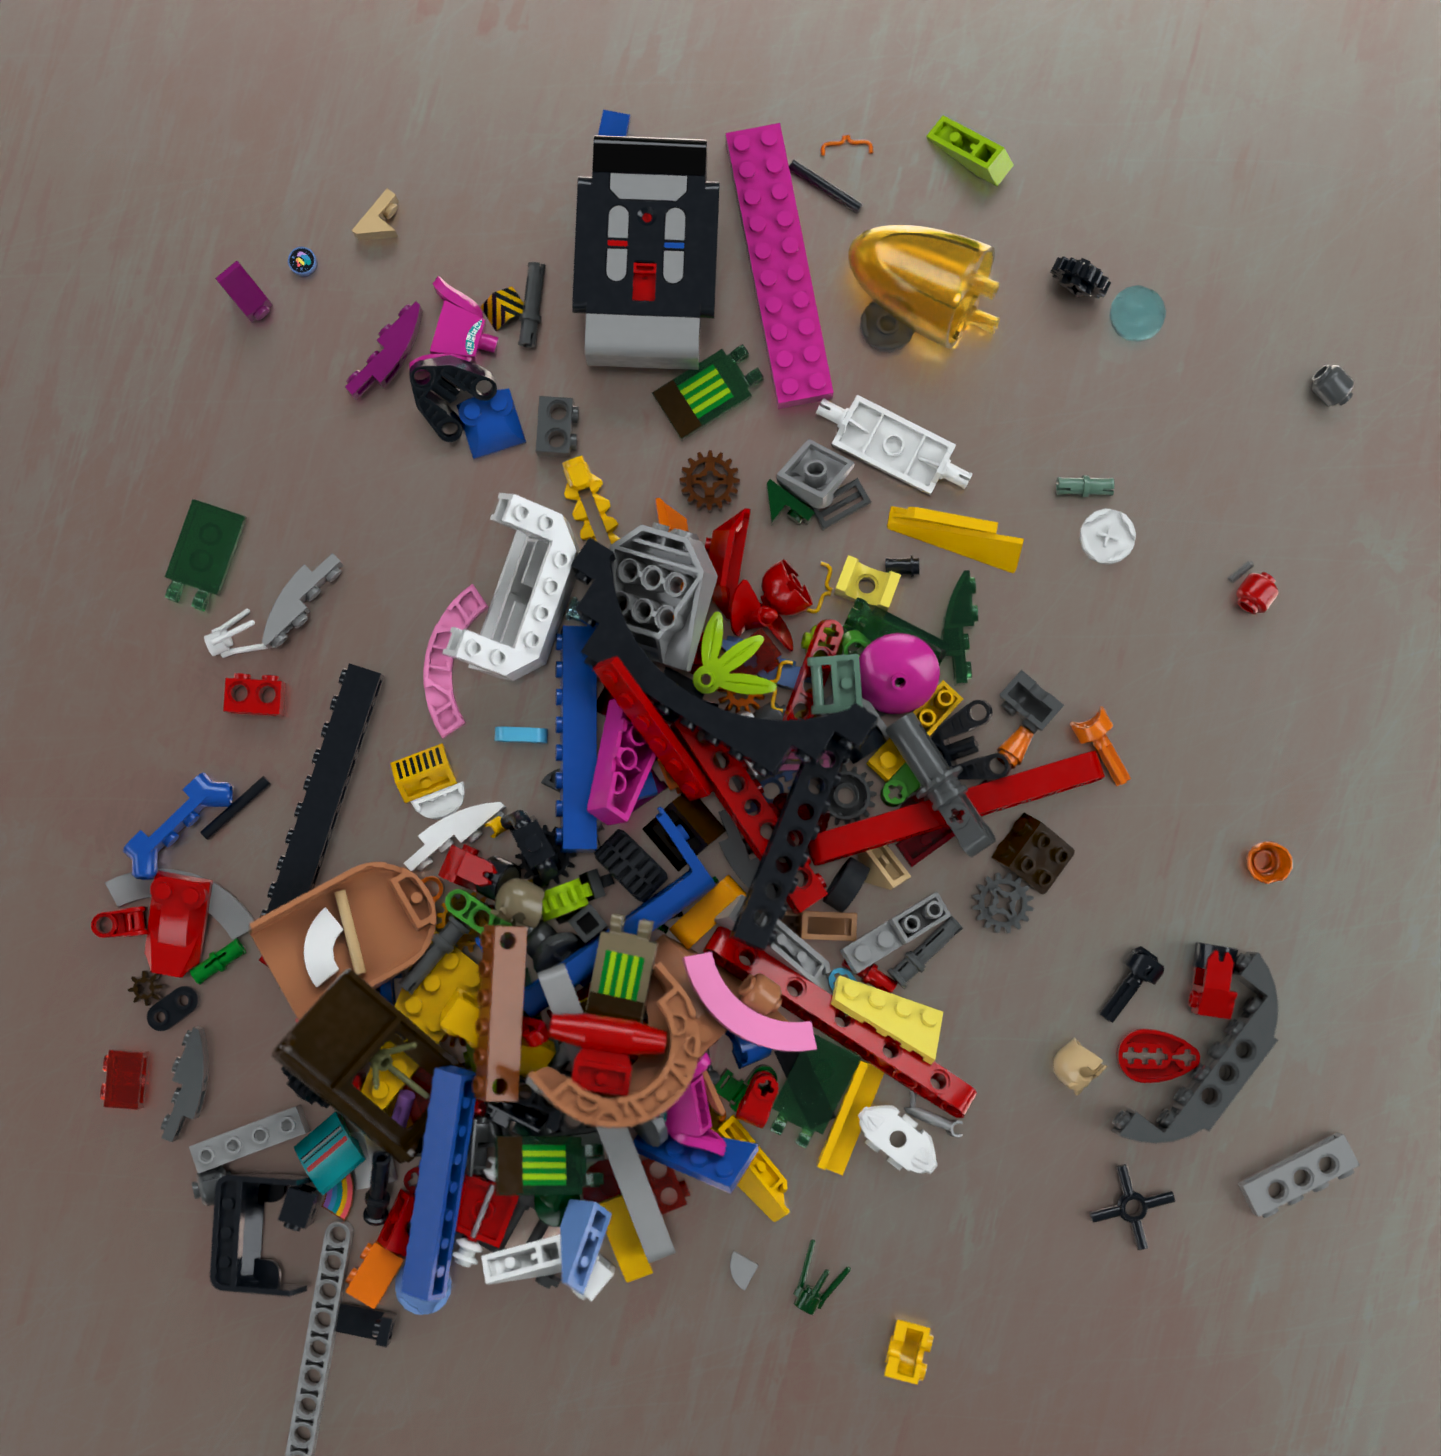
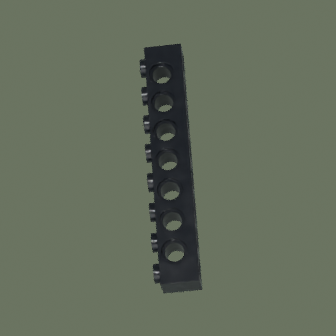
M837 736L834 737L824 753L831 759L829 768L823 767L820 762L815 764L810 761L807 764L801 761L729 938L759 951L765 950L767 946H772L777 935V931L774 930L776 922L783 919L788 908L785 900L788 893L793 894L799 879L795 877L799 867H804L809 857V852L806 851L810 841L814 842L820 830V826L817 825L820 815H825L829 808L831 800L828 799L830 790L831 788L836 789L840 781L841 773H838L841 763H846L851 754V750L837 742L839 739ZM811 779L818 781L820 784V792L818 794L812 793L808 788V783ZM800 805L806 806L809 809L810 816L808 820H802L798 816L797 811ZM790 831L795 832L799 837V843L796 847L791 846L787 842V834ZM779 857L784 858L788 862L786 873H781L776 868V861ZM768 884H773L778 890L777 897L774 900L769 899L765 894V888ZM758 910L763 911L767 916L764 926H759L754 920V915Z

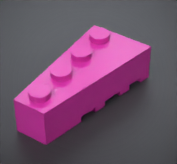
M615 699L609 700L587 807L589 813L607 826L628 822L656 759L655 753L650 749L647 742L633 726V723Z

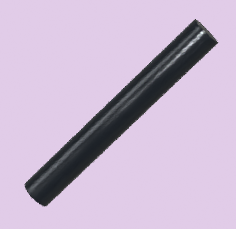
M796 160L791 162L789 170L855 213H859L863 206L861 202Z
M262 776L200 833L209 840L271 783L265 776Z

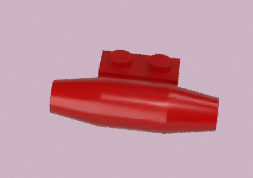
M552 1014L548 1037L581 1048L574 1058L571 1080L580 1088L586 1091L628 1096L632 1072L628 1055L664 1054L667 1031L634 1020L595 1014Z

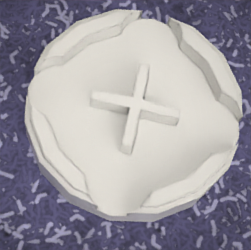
M1105 508L1095 511L1086 518L1080 529L1079 540L1082 550L1091 560L1099 564L1110 565L1122 561L1131 553L1135 544L1136 531L1133 522L1126 514Z

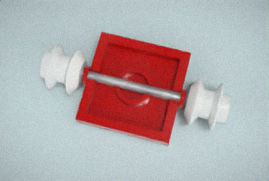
M498 1154L495 1157H488L492 1166L490 1169L483 1170L489 1180L473 1174L471 1177L466 1175L463 1182L456 1231L467 1235V1238L456 1240L460 1248L458 1251H453L452 1256L455 1257L457 1264L464 1267L478 1264V1260L474 1256L476 1253L483 1252L482 1247L477 1242L478 1240L500 1248L521 1193H498Z

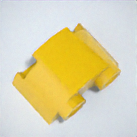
M897 1319L894 1334L891 1335L885 1360L887 1364L884 1376L918 1385L919 1380H924L927 1364L922 1363L924 1352L930 1353L933 1336L929 1335L931 1328Z

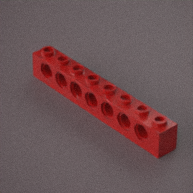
M681 719L677 720L670 726L710 782L714 788L713 792L760 861L769 839H765L761 835L760 829L763 824L769 825L772 830L774 829L779 817L777 808L772 802L767 803L762 795L764 793L763 787L757 779H751L746 771L749 768L744 759L742 762L737 761L727 754L729 749L721 744L718 747L710 743L702 744L697 738L698 729L692 732L679 723ZM715 754H721L725 757L726 765L724 768L715 766L713 762ZM731 777L738 778L741 781L742 788L739 792H735L729 787ZM747 801H752L756 804V815H749L745 811V803ZM790 831L787 834V842L791 846L796 847L793 842L796 838L793 832ZM809 857L804 867H799L798 872L804 876L803 885L801 887L796 886L793 894L788 893L786 902L794 914L803 912L828 894L825 890L827 884L819 873L815 874L809 866L811 864ZM777 859V870L781 873H786L788 862L782 863Z

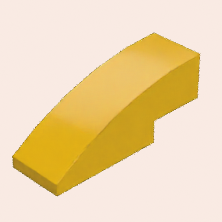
M622 1194L599 1202V1205L612 1213L606 1234L626 1283L652 1274L651 1264L648 1263Z

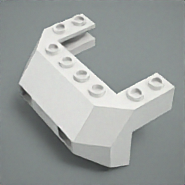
M499 493V502L490 520L516 530L512 545L480 635L466 629L461 630L451 627L450 632L452 634L446 649L444 648L442 654L468 663V668L497 678L515 681L547 663L576 581L574 577L575 572L571 564L579 554L580 549L569 522L562 514L518 495Z

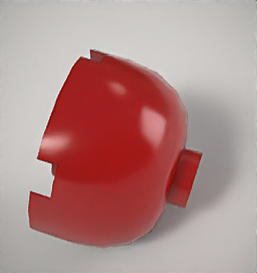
M785 559L776 562L766 570L761 583L764 594L760 596L764 605L775 609L778 614L794 616L807 610L808 607L813 605V601L805 584L802 587L797 579L798 573Z

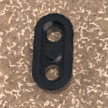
M190 986L178 987L148 1010L147 1022L149 1026L156 1031L171 1029L199 1007V993ZM182 995L188 997V1004L186 1006L180 1004L179 999ZM158 1012H163L165 1014V1020L163 1022H159L157 1020L156 1016Z

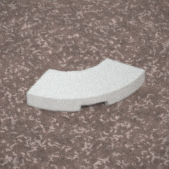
M326 907L312 922L304 944L306 969L316 988L339 971L334 961L333 949L336 939L344 931Z

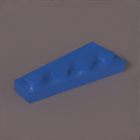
M638 1134L633 1140L638 1154L730 1194L759 1151L758 1144L729 1138H723L726 1143L724 1156L711 1151L682 1145L669 1135L667 1140L659 1147L647 1144Z

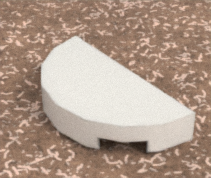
M462 781L410 802L415 810L424 817L435 820L443 819L457 812L463 804L465 796L464 782Z

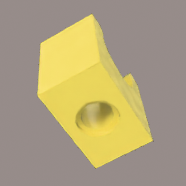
M848 555L834 595L886 614L901 574L893 571L889 573L878 571L858 562L859 559ZM862 580L871 581L874 585V590L871 593H863L859 589V582Z

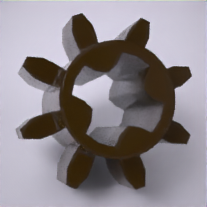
M146 970L142 971V978L131 977L135 983L133 988H129L128 991L134 992L136 996L133 1001L134 1003L144 999L145 1005L149 1006L151 1005V998L156 1000L162 999L158 993L165 985L159 984L157 981L160 976L159 974L149 977V973ZM142 983H150L149 989L151 993L143 994L145 988L142 986Z

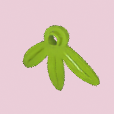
M721 612L713 613L703 634L701 650L703 666L699 667L694 673L693 683L695 688L705 694L713 693L719 687L731 692L747 695L774 692L777 688L776 684L768 679L750 674H730L731 671L744 664L756 653L764 641L763 636L756 635L742 640L727 650L719 659L723 642V617ZM705 674L711 677V682L708 685H705L702 681Z

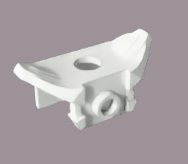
M892 1105L863 1108L858 1117L860 1119V1128L863 1131V1135L867 1138L864 1142L877 1153L880 1149L889 1155L887 1161L899 1171L903 1167L907 1171L911 1170L918 1174H931L938 1165L932 1138L923 1129L920 1132L915 1129L918 1125L916 1121L907 1114L900 1117L898 1115L900 1111ZM894 1131H902L906 1135V1143L902 1147L891 1145L890 1135Z

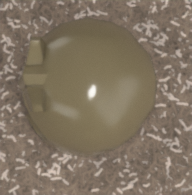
M510 879L499 888L495 898L496 910H491L490 913L506 922H513L516 926L527 927V930L529 929L528 926L536 928L542 914L544 889L525 879Z

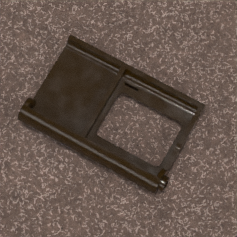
M347 969L273 1050L272 1057L382 1150L387 1152L388 1155L390 1154L394 1160L400 1164L405 1161L409 1163L418 1154V1141L426 1130L428 1107L409 1128H404L352 1084V1080L386 1042H392L396 1046L417 1043L416 1048L403 1052L432 1077L437 1067L453 1065L468 1069L352 969Z

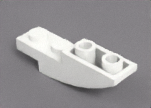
M502 802L485 803L457 811L441 819L418 835L425 845L406 860L404 864L411 872H415L417 869L419 872H422L433 862L431 857L438 851L443 854L454 844L452 841L454 837L462 844L467 841L472 844L483 834L481 829L486 823L497 816H504L502 811L506 806Z

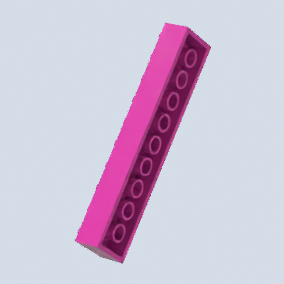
M776 123L726 133V148L778 409L815 403L822 401L823 398L830 400L833 398L834 392L781 124Z

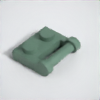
M859 654L807 658V664L811 666L813 693L811 714L837 713L850 709L854 702L863 707ZM822 665H830L833 704H825Z

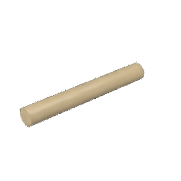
M346 890L335 892V897L353 969L356 974L360 975L366 973Z

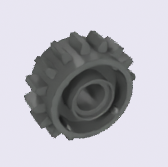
M842 765L841 772H838L841 773L840 781L836 789L831 788L828 799L831 802L825 815L826 820L831 816L835 818L834 825H838L841 820L845 822V825L850 824L852 819L855 822L860 821L859 816L861 814L869 817L870 814L866 810L867 807H875V803L870 801V797L877 795V792L870 791L869 788L874 782L865 781L866 772L859 775L857 774V767L854 766L851 771H847L846 765ZM820 784L816 786L818 790H820ZM843 788L850 789L854 795L853 801L849 804L840 802L838 799L839 790Z

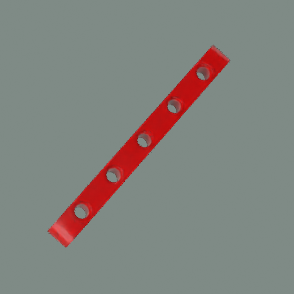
M717 927L703 949L704 953L712 952L716 964L742 981L749 975L764 974L781 987L780 998L782 1003L780 1006L805 1022L811 1021L814 1028L956 1118H964L977 1095L976 1090L971 1085L935 1061L931 1065L922 1060V1055L913 1050L911 1052L900 1046V1042L888 1035L884 1037L877 1033V1029L869 1023H861L831 1005L832 995L765 951H759L729 938L731 930L728 928ZM739 956L747 957L750 965H744L740 961ZM787 987H793L797 991L798 996L790 995ZM835 1017L841 1018L845 1023V1027L838 1026L835 1022ZM883 1048L889 1049L892 1052L893 1058L886 1057L883 1053ZM931 1079L939 1082L940 1089L932 1086Z

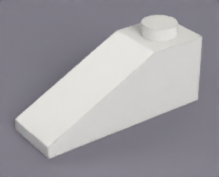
M561 1234L482 1255L485 1283L489 1285L562 1272Z

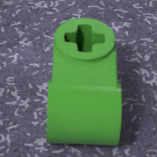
M906 762L881 789V800L889 807L899 806L921 786ZM888 787L892 790L898 788L900 791L898 797L900 799L897 797L889 798L890 790Z

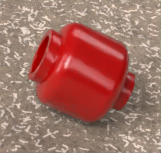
M1266 572L1248 574L1236 592L1238 605L1253 615L1265 613L1278 596V588L1274 584L1276 580Z

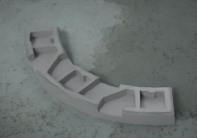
M158 869L159 871L207 879L205 877L190 872L172 869ZM132 872L109 880L105 884L116 905L122 907L140 899L151 898L150 887L154 879H135L132 876ZM213 882L208 913L224 927L232 940L248 933L249 923L255 921L250 912L231 893Z

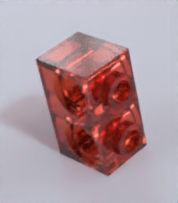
M647 1157L640 1159L661 1215L688 1204L686 1197L691 1196L686 1181H679L676 1173L677 1170L666 1166V1173L662 1176H656L650 1169L652 1163L656 1161ZM665 1188H673L677 1192L678 1197L673 1202H666L662 1199L661 1192Z

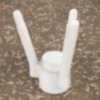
M245 609L220 627L211 630L212 633L204 636L206 646L212 656L221 654L222 658L233 654L268 649L263 643L229 648L233 645L232 636L255 624V621L251 620L227 631L229 627L250 613L249 609Z

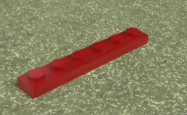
M618 656L598 662L593 668L594 672L633 723V726L647 742L650 749L658 757L666 771L680 787L682 793L689 801L709 796L714 788Z

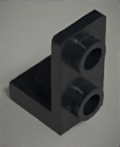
M342 1303L339 1308L335 1331L376 1340L377 1346L388 1347L391 1343L397 1314Z

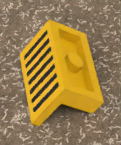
M443 743L390 763L395 784L404 803L457 784Z

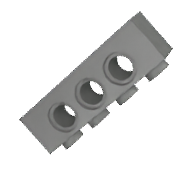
M300 1104L189 1146L199 1174L303 1135L311 1130Z
M1337 1132L1239 1182L1238 1185L1252 1213L1258 1217L1262 1215L1263 1218H1267L1279 1211L1277 1207L1285 1203L1293 1205L1304 1199L1303 1194L1310 1190H1313V1192L1321 1191L1329 1186L1328 1181L1336 1177L1340 1180L1354 1173L1353 1169L1360 1165L1345 1135ZM1328 1156L1331 1166L1327 1171L1322 1172L1319 1168V1162L1323 1157ZM1303 1169L1306 1174L1305 1181L1301 1184H1296L1294 1182V1174L1296 1171ZM1278 1182L1281 1187L1279 1195L1270 1197L1268 1193L1269 1186L1272 1183Z

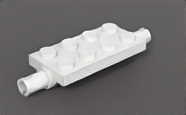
M856 395L851 407L846 409L831 403L825 398L822 399L816 414L838 424L839 430L831 444L835 448L928 495H931L939 479L942 480V478L963 489L966 488L973 473H969L950 463L951 460L949 458L956 444L859 395Z

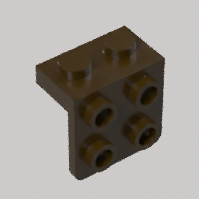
M1023 813L1016 820L1005 839L997 846L991 858L1014 872L1038 893L1045 894L1071 860L1075 850L1044 823Z

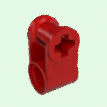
M146 906L99 913L91 921L92 932L101 938L147 935L148 930L145 929L143 913L146 911ZM105 917L110 918L113 924L111 931L108 933H104L100 929V922Z
M763 1070L753 1075L747 1091L737 1108L736 1119L761 1129L764 1128L779 1089L773 1074ZM768 1080L771 1087L764 1088L761 1091L759 1083L764 1084Z

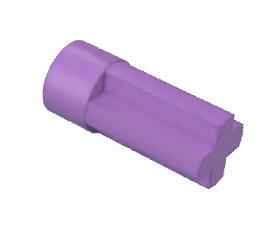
M409 1090L399 1091L391 1116L404 1128H406L415 1100V1094Z

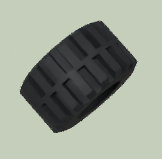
M617 829L594 852L596 860L638 901L645 903L668 879L667 873L624 830Z

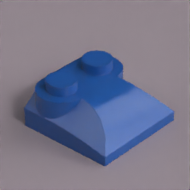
M509 388L497 390L495 396L487 401H481L472 397L456 405L473 459L526 443Z

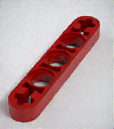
M825 619L816 626L782 720H799L794 716L793 711L795 706L800 703L804 704L807 708V714L803 719L813 718L814 714H811L813 693H807L803 688L805 679L811 677V666H808L807 658L813 657L815 652L822 650L826 656L837 654L844 632L842 625L838 621ZM832 625L835 635L834 637L829 636L826 644L831 645V648L818 646L819 641L825 643L827 634L823 632L824 628H829ZM822 665L823 688L830 673V665Z

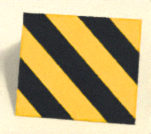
M513 286L494 292L480 308L497 332L509 318L523 313L524 303Z

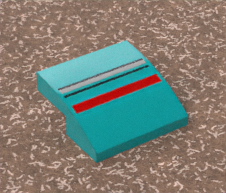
M336 1111L294 1146V1150L315 1187L323 1195L366 1160L358 1140L350 1135L343 1116Z

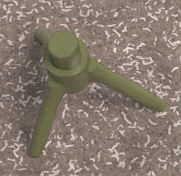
M408 1043L389 1049L383 1048L372 1057L369 1062L372 1068L373 1088L375 1090L379 1089V1070H389L425 1099L430 1097L424 1089L392 1065L391 1054L416 1048L417 1043Z

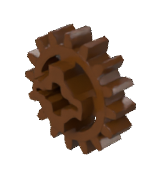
M712 450L708 451L707 457H703L701 452H698L697 461L691 458L688 459L690 468L682 467V472L687 475L680 478V483L686 485L681 490L682 495L690 494L687 502L690 504L696 501L698 510L703 505H707L708 512H711L713 505L722 510V502L725 501L731 504L732 500L729 495L738 494V490L733 487V485L740 484V479L733 478L738 473V468L731 469L732 459L730 458L724 462L722 452L717 457H713ZM705 464V468L699 474L693 475L698 467ZM715 464L722 467L727 475L720 474L715 469ZM708 475H712L713 480L718 481L713 482L712 487H707V483L702 482L707 480ZM692 487L699 488L705 494V498L696 494ZM727 487L721 496L715 498V493L720 488Z

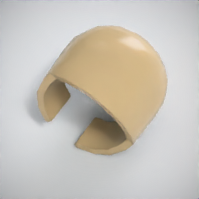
M1073 1038L1063 1046L1053 1059V1069L1057 1078L1064 1085L1068 1086L1069 1089H1073L1076 1096L1084 1088L1088 1087L1089 1083L1097 1078L1108 1066L1101 1064L1103 1060L1084 1048L1076 1038Z

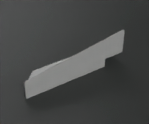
M743 894L739 895L715 917L714 921L732 931L745 896ZM756 911L754 920L759 926H764L767 916L764 912L760 914ZM777 920L774 930L777 931L776 938L772 946H767L763 951L833 995L828 981V974L831 973L829 962L784 923Z

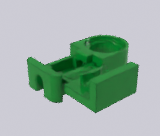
M762 1064L756 1066L745 1081L742 1079L737 1081L732 1077L734 1073L725 1068L720 1075L718 1084L714 1085L717 1094L729 1101L730 1108L737 1112L739 1103L745 1095L751 1078L755 1073L767 1070L773 1074L776 1081L777 1074L772 1067ZM729 1075V1076H730L729 1079L726 1081V1083L724 1084V1086H723L722 1088H720V1086L722 1085V1083L725 1081V1079H726L727 1076ZM770 1084L766 1086L759 1085L761 1091H763L764 1088L771 1087Z

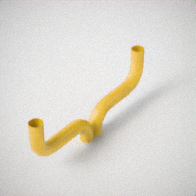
M822 561L820 565L828 569L825 580V588L828 591L821 594L816 609L808 608L806 610L809 613L819 612L824 597L830 596L833 589L829 586L832 567Z
M782 661L778 666L776 678L770 681L777 683L780 679L783 665H793V661ZM776 689L772 694L771 708L783 713V709L775 707Z

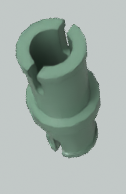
M1082 475L1081 478L1057 477L1056 480L1059 482L1056 483L1057 495L1078 494L1081 497H1089V495L1113 496L1114 494L1112 489L1115 488L1114 478L1111 477L1089 478V475Z

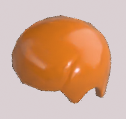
M1264 841L1256 844L1246 857L1247 870L1251 876L1265 884L1284 881L1293 869L1292 856L1289 851L1273 841Z

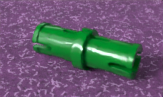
M235 938L234 941L218 952H211L209 958L193 969H190V974L197 984L201 985L218 971H225L228 964L247 953L246 949L239 939Z

